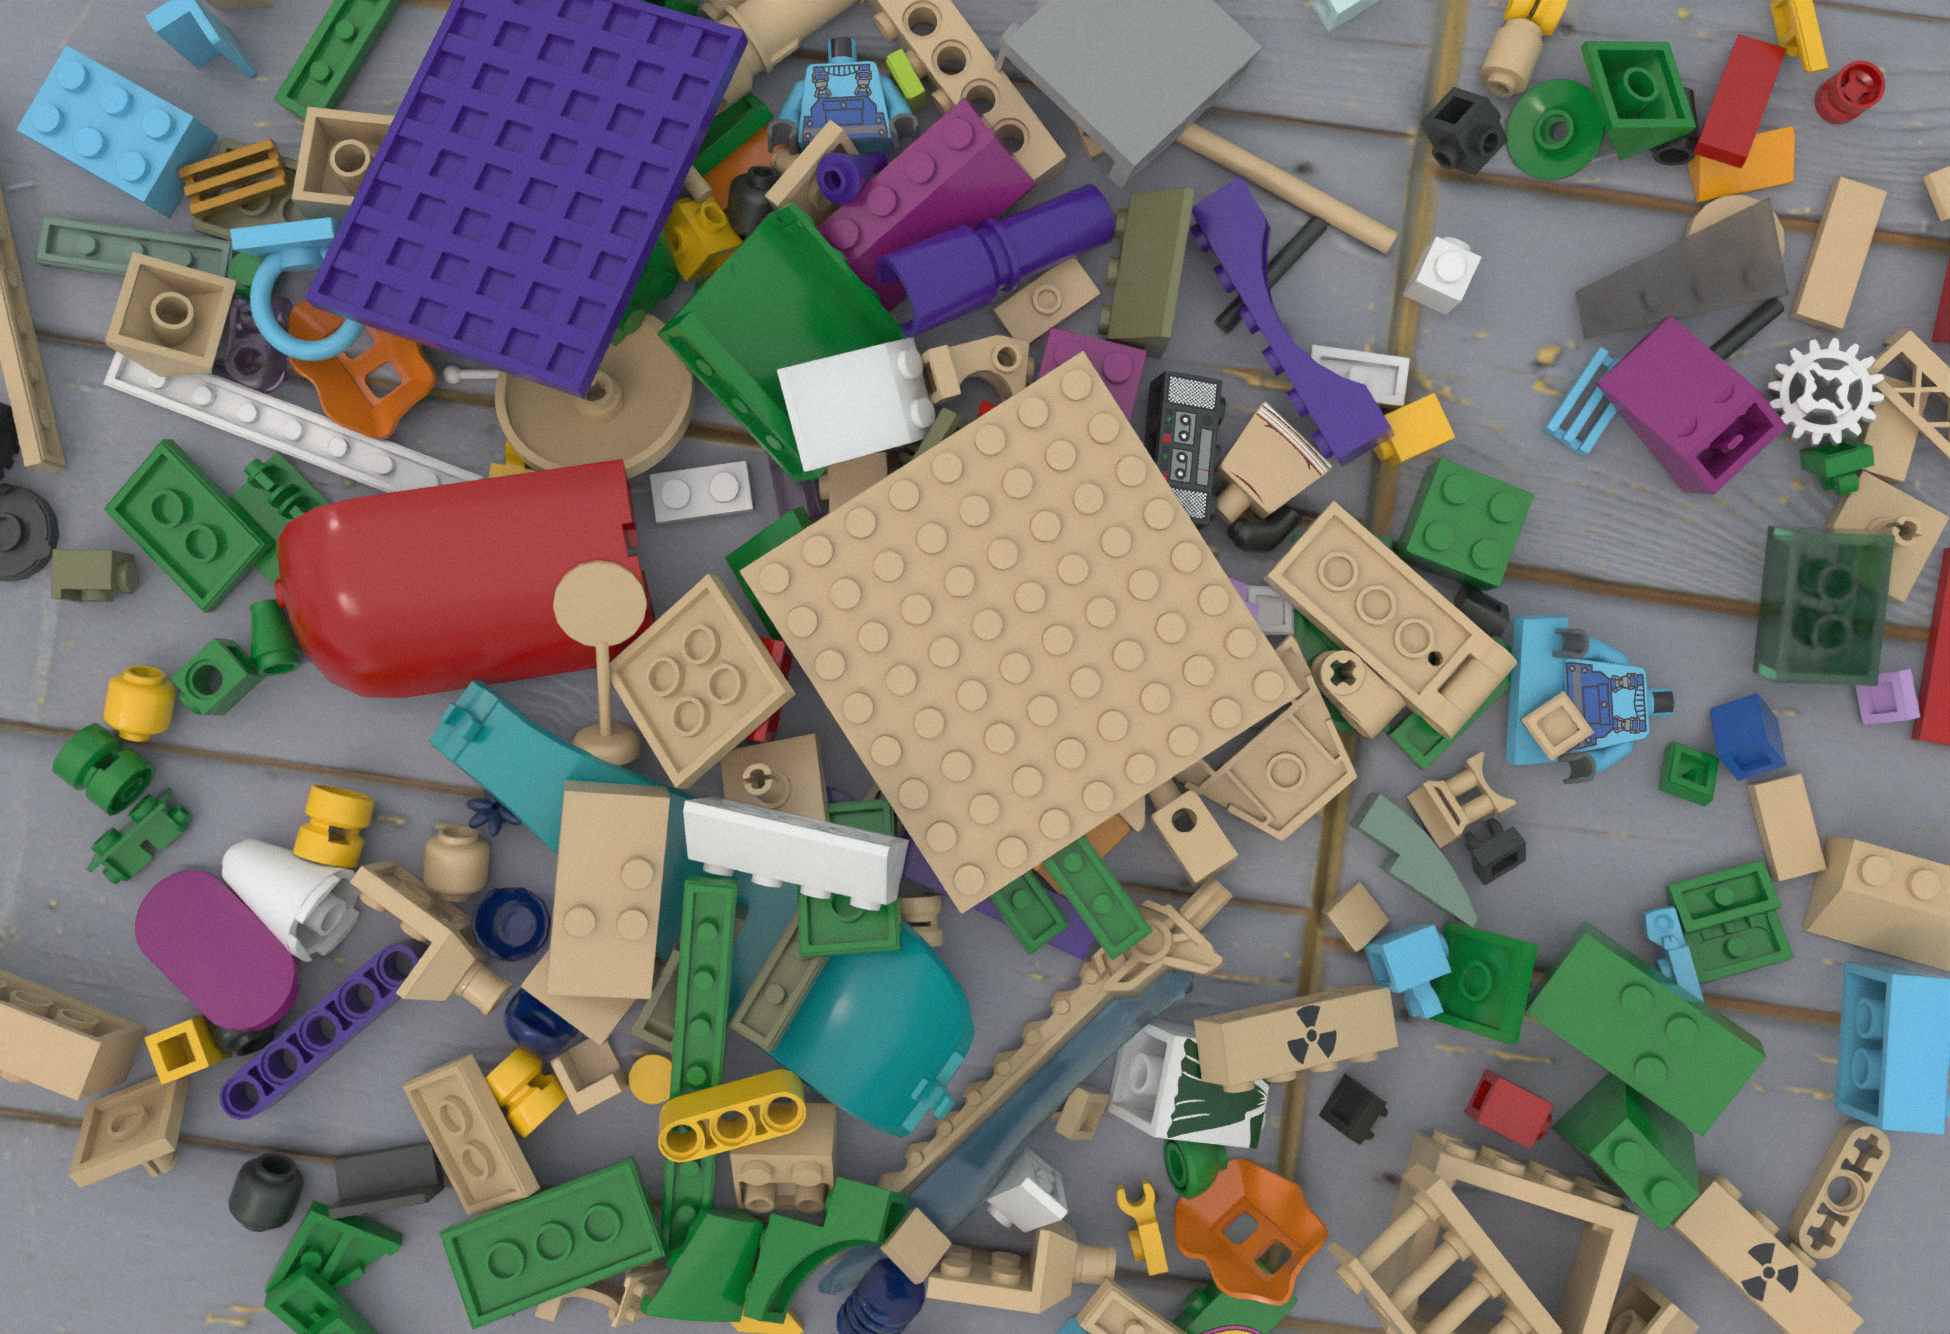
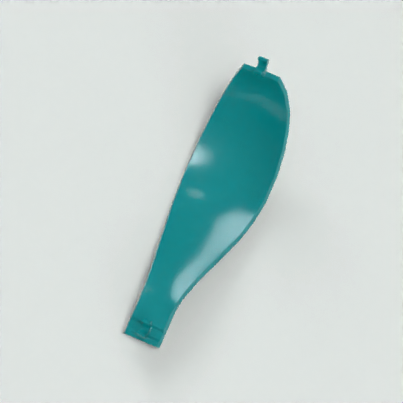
M482 680L472 681L456 704L451 703L439 720L442 723L429 739V742L433 748L510 810L556 856L558 854L564 780L667 787L670 804L655 956L663 964L666 963L681 933L686 876L697 875L739 879L737 902L749 907L745 923L734 941L728 1013L729 1024L798 909L797 884L783 881L780 888L768 887L751 882L752 874L734 870L733 876H722L703 871L704 862L688 859L683 815L685 800L699 798L616 764L606 762L581 748L563 741L536 724ZM901 918L903 951L831 956L774 1053L768 1052L752 1042L784 1069L794 1072L803 1083L851 1116L878 1131L899 1138L910 1135L931 1108L934 1110L933 1115L938 1119L944 1120L957 1102L948 1091L947 1085L966 1057L975 1035L970 1004L953 973L927 941L903 918Z

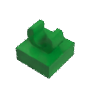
M1846 437L1842 438L1838 446H1833L1831 442L1817 447L1799 450L1801 468L1819 475L1822 489L1827 491L1835 488L1836 495L1838 496L1858 491L1859 480L1856 470L1875 465L1873 446Z

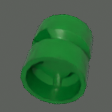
M93 723L76 733L63 746L53 762L52 771L75 790L86 789L85 796L109 816H112L127 809L143 794L151 783L156 768L134 749L122 750L123 742L101 724Z

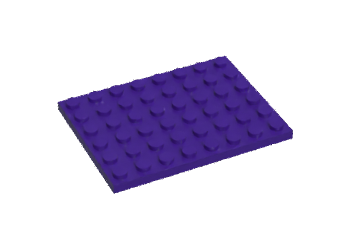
M453 0L304 299L314 308L585 399L745 51L748 40L744 30L641 0Z

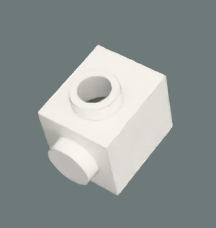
M1436 236L1422 251L1403 292V296L1447 315L1462 301L1481 256L1470 252V246L1453 237L1441 239Z

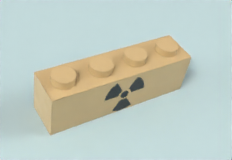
M1356 984L1194 1020L1202 1081L1223 1085L1224 1092L1228 1093L1254 1089V1081L1265 1078L1267 1082L1291 1081L1297 1078L1296 1071L1307 1068L1310 1072L1336 1070L1339 1068L1338 1061L1349 1059L1350 1062L1374 1061L1379 1059L1378 1051L1398 1047L1390 987Z
M1697 1170L1700 1195L1669 1225L1785 1334H1853L1864 1320L1848 1306L1854 1300L1852 1296L1831 1278L1827 1277L1824 1282L1811 1271L1817 1264L1795 1244L1790 1243L1785 1247L1775 1237L1780 1229L1756 1208L1749 1213L1737 1202L1743 1195L1720 1174H1717L1712 1179Z

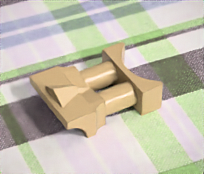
M1480 752L1467 759L1464 764L1465 770L1446 781L1429 780L1423 783L1416 791L1406 796V799L1439 849L1460 839L1463 831L1469 824L1491 812L1498 818L1513 810L1516 804L1515 800L1495 793L1486 783L1482 771L1484 752ZM1477 787L1482 795L1460 806L1455 798Z

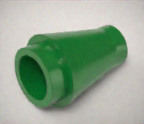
M262 600L250 605L251 664L256 665L258 673L264 676L285 674L299 667L298 657L301 656L302 651L277 600Z

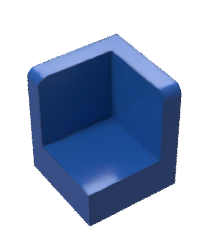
M1758 693L1725 703L1710 710L1717 756L1738 781L1787 766L1778 719Z

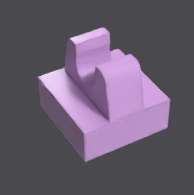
M1911 668L1854 677L1863 725L1920 718L1919 703L1916 698Z

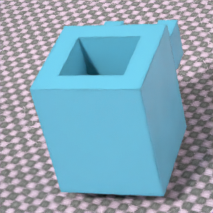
M1412 923L1374 938L1363 947L1376 985L1390 987V992H1404V1001L1410 1017L1421 1015L1422 1019H1428L1443 1012L1438 996L1430 984V980L1450 973L1451 969L1447 960L1449 955L1448 945L1443 935L1436 930L1435 924Z

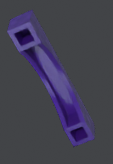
M1239 176L1192 206L1191 213L1197 223L1189 228L1203 253L1213 248L1221 262L1213 270L1228 294L1237 289L1245 305L1237 310L1251 334L1262 331L1270 345L1262 350V353L1276 376L1283 372H1286L1294 388L1286 393L1300 417L1302 418L1310 413L1319 430L1311 434L1324 458L1327 460L1335 455L1343 467L1395 436L1366 385L1341 377L1317 363L1294 342L1283 327L1274 308L1268 282V248L1271 228L1242 177Z

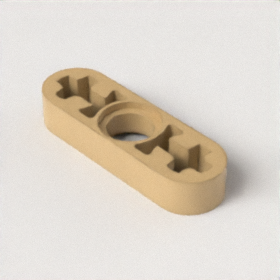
M1861 1121L1848 1122L1838 1130L1789 1222L1788 1233L1792 1243L1809 1256L1816 1259H1828L1836 1255L1841 1249L1889 1159L1891 1146L1884 1132ZM1857 1138L1865 1140L1867 1144L1871 1145L1870 1151L1867 1154L1860 1152L1854 1147ZM1843 1161H1846L1861 1170L1857 1174L1841 1165ZM1844 1176L1849 1180L1850 1194L1844 1201L1834 1203L1828 1196V1186L1833 1179ZM1820 1204L1837 1213L1836 1217L1833 1219L1819 1211ZM1811 1225L1825 1232L1821 1241L1813 1239L1807 1234Z

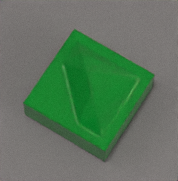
M1672 741L1664 750L1658 790L1705 807L1713 801L1719 757Z

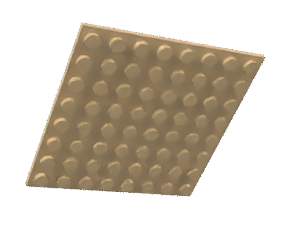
M1084 351L740 570L743 578L961 914L1302 694Z

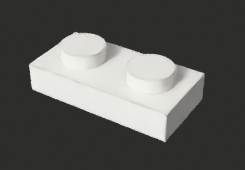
M1312 345L1310 347L1309 356L1317 363L1341 377L1366 385L1379 407L1399 409L1404 406L1410 358Z
M747 461L649 474L655 519L659 525L755 511L749 464Z

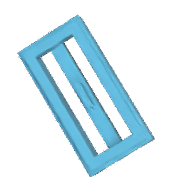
M1602 347L1595 350L1542 429L1582 457L1589 454L1617 412L1616 408L1608 400L1581 441L1576 439V436L1604 396L1602 391L1596 386L1567 431H1564L1559 426L1599 366L1607 370L1606 374L1620 361L1619 358L1612 359L1609 357V352Z

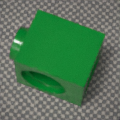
M214 638L170 679L181 690L178 694L180 700L192 712L198 715L224 716L266 676L258 673L257 666L251 664V658L234 640ZM217 668L222 675V684L219 690L214 693L209 686V677Z

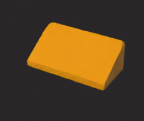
M1793 126L1756 134L1742 169L1695 154L1694 159L1688 162L1687 165L1696 203L1716 200L1726 195H1740L1794 182L1795 133Z

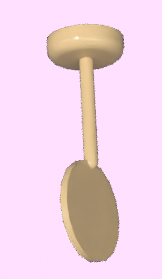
M594 560L580 563L565 573L556 587L553 609L557 623L569 637L583 645L596 647L599 724L585 727L577 732L572 740V745L606 762L621 766L633 762L640 757L642 740L639 733L632 727L620 723H612L609 646L620 644L635 634L644 621L647 600L643 585L632 571L616 562Z

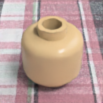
M451 825L440 828L438 834L430 837L424 847L423 883L429 890L439 893L440 899L444 901H467L470 898V894L481 891L487 885L490 865V844L485 838L479 836L477 829L470 828L469 826Z

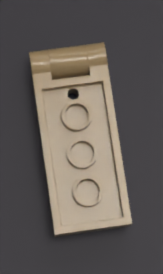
M1335 501L1326 506L1262 579L1342 650L1351 651L1359 656L1375 674L1389 683L1402 696L1410 710L1417 716H1421L1433 729L1448 739L1453 738L1518 664L1516 659L1504 647L1488 636ZM1430 653L1436 657L1434 666L1428 661Z

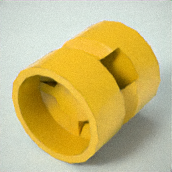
M312 784L304 809L310 820L300 825L292 851L293 854L326 865L343 868L358 867L365 843L364 838L359 832L361 829L369 827L377 800L371 796L348 789ZM330 826L338 827L335 834L329 833Z
M526 1042L511 1053L485 1078L499 1107H504L507 1110L505 1116L507 1123L523 1140L568 1098L555 1073L545 1075L542 1072L544 1062Z

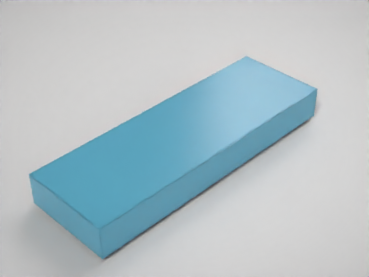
M1549 614L1515 616L1512 656L1518 664L1511 671L1506 761L1513 765L1558 762V757L1553 761H1549L1520 719L1564 691L1563 674L1564 659L1566 658H1555L1552 652L1554 650L1562 651L1564 647V639L1561 634H1555V629L1568 628L1569 617Z

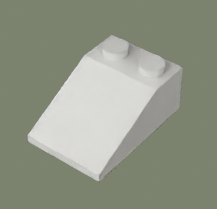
M914 337L777 370L804 472L925 438L935 422V409L929 400L922 373L923 362L916 349Z

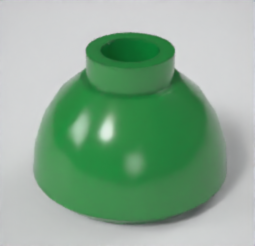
M1165 1139L1163 1156L1168 1178L1175 1191L1187 1200L1198 1197L1206 1192L1215 1182L1218 1172L1227 1169L1228 1157L1224 1145Z

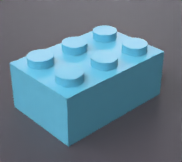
M67 45L64 47L16 129L45 149L169 219L185 193L183 189L185 182L179 177L177 168L204 160L218 135L192 115Z
M1844 962L1835 1109L1882 1130L1944 1135L1945 1120L1950 1115V1097L1947 1093L1948 1069L1950 1068V978L1901 966Z

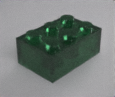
M1768 526L1753 672L1774 682L1877 686L1895 535L1870 529Z

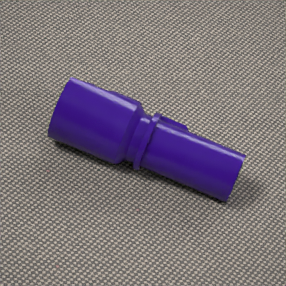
M1087 184L999 221L990 217L978 222L976 230L961 224L878 258L876 263L877 281L881 284L890 280L901 281L909 298L913 318L909 322L901 325V331L909 338L915 337L993 304L999 289L1005 293L1018 288L1022 279L1110 243L1114 237L1113 216L1105 197L1094 185Z

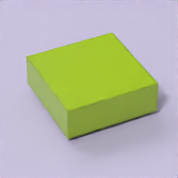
M902 48L888 55L886 60L887 76L892 78L902 92L906 102L911 106L913 115L925 109V89Z

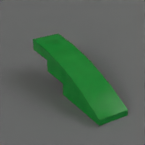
M307 1263L266 1294L264 1306L297 1334H378L347 1300Z

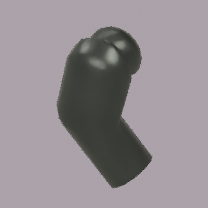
M1284 504L1268 522H1249L1245 517L1237 518L1232 525H1229L1227 535L1230 540L1235 542V546L1244 552H1270L1302 521V518L1290 506Z

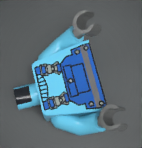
M848 37L833 38L827 42L828 63L807 66L805 79L794 84L779 110L777 119L772 121L767 127L768 152L773 153V148L776 145L787 144L789 145L790 155L797 154V136L802 153L829 120L844 129L860 155H870L875 152L891 154L894 153V150L900 149V140L908 137L917 140L921 136L918 119L913 115L910 104L906 102L904 95L892 78L879 75L876 62H857L856 41Z
M1556 628L1555 634L1562 635L1564 647L1562 651L1554 650L1552 655L1555 658H1568L1564 659V692L1594 731L1593 734L1564 752L1571 754L1560 755L1558 762H1568L1571 767L1569 778L1563 779L1564 784L1589 782L1594 778L1595 774L1606 771L1632 753L1636 740L1648 738L1649 717H1670L1674 709L1673 693L1669 687L1647 688L1645 669L1631 666V662L1626 654L1602 640L1588 636L1582 629Z

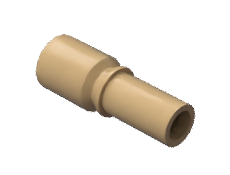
M746 0L737 8L731 5L725 7L722 10L724 17L717 21V23L744 30L748 44L715 116L752 91L753 78L757 73L761 71L764 74H769L773 71L774 65L798 49L800 42L859 0Z

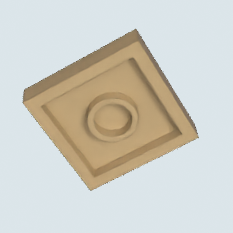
M829 120L801 154L790 155L789 146L787 145L776 151L771 160V168L776 170L781 177L765 194L766 199L775 210L793 201L799 209H802L811 216L817 228L843 205L828 200L821 192L816 179L818 164L825 155L830 153L860 155L843 128Z
M1864 470L1856 472L1859 480L1858 491L1841 496L1809 558L1893 604L1904 603L1950 517Z
M815 733L735 748L721 759L724 798L830 822L821 740Z
M157 1075L87 1103L68 1175L76 1185L82 1188L140 1164L143 1165L150 1177L159 1176L160 1171L163 1174L170 1171L178 1160L176 1146L190 1083L188 1076L186 1075L161 1085Z

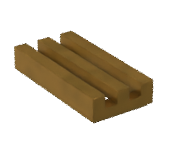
M271 138L177 168L179 177L185 182L183 187L185 196L191 201V205H189L191 215L197 219L291 190L278 145ZM269 158V159H267V160H264V161H261V162H258V163H255V164H252V165H249V166H246V167H243V168H240V169H237V170H233V171H230V172H227V173H224V174H221V175H218V176H215V177H212V178H209V179H206V180H203V181L198 182V180H201V179H204V178H207V177H210V176H214V175H217V174H220V173H223V172H226V171H229V170H232V169H235V168H238V167H241V166H244V165H247V164H251V163H254V162H257V161H260V160ZM274 172L275 174L274 178L203 200L202 195L228 186L234 187L268 173Z

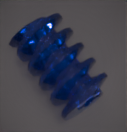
M889 1257L880 1259L871 1266L869 1272L864 1275L857 1287L851 1292V1295L841 1305L836 1322L838 1334H901L914 1317L918 1315L925 1301L923 1282L915 1285Z

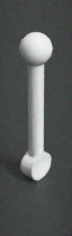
M449 365L443 370V378L450 384L458 383L461 379H497L499 374L497 369H460L456 365Z

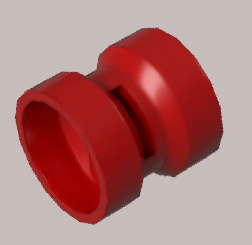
M1858 60L1850 62L1819 86L1814 100L1817 113L1830 124L1842 125L1851 122L1882 98L1885 91L1883 73L1877 66L1868 61Z

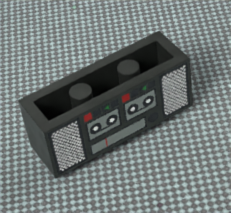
M1166 370L1150 382L1144 447L1196 528L1200 530L1209 525V522L1214 518L1217 508V495L1215 492H1212L1213 476L1220 465L1222 453L1221 446L1216 444L1218 426L1222 423L1226 410L1225 398L1221 397L1222 380Z

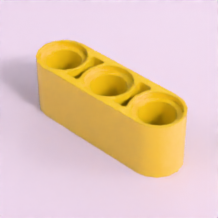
M780 1069L675 1097L662 1107L659 1114V1149L671 1161L678 1163L689 1162L789 1134L797 1130L803 1124L806 1117L803 1083L794 1072ZM778 1097L793 1099L791 1103L785 1106H776L771 1103ZM728 1111H738L743 1114L741 1117L733 1120H728L721 1116ZM677 1125H687L693 1128L687 1133H676L671 1130V1128Z

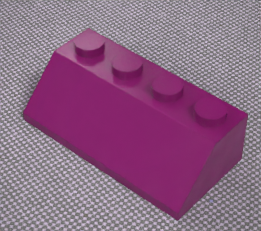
M963 98L870 180L853 200L843 204L816 229L832 247L839 250L846 257L851 270L864 285L872 288L878 294L882 306L890 312L908 296L901 281L890 280L882 284L877 281L876 263L878 258L961 224L976 230L978 222L989 217L994 220L1000 218L1035 188L1037 183L980 110Z

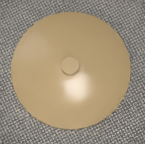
M647 313L642 325L636 332L627 335L616 347L610 343L585 399L499 370L495 388L496 413L500 426L516 454L535 471L623 459L628 478L645 472L666 457L685 433L693 414L696 397L693 374L689 373L686 365L657 335L666 324Z

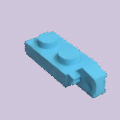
M1666 906L1642 912L1644 936L1660 946L1663 957L1655 959L1656 969L1704 1002L1689 946L1685 944L1675 907Z

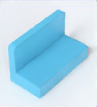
M169 0L145 16L155 33L197 69L223 54L248 78L257 74L256 69L229 28L200 0Z

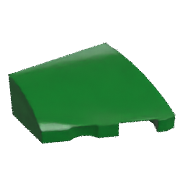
M701 1209L688 1229L685 1242L674 1250L665 1264L672 1271L653 1299L647 1295L644 1296L639 1310L645 1315L677 1320L740 1322L745 1304L746 1287L751 1279L764 1223L741 1209Z

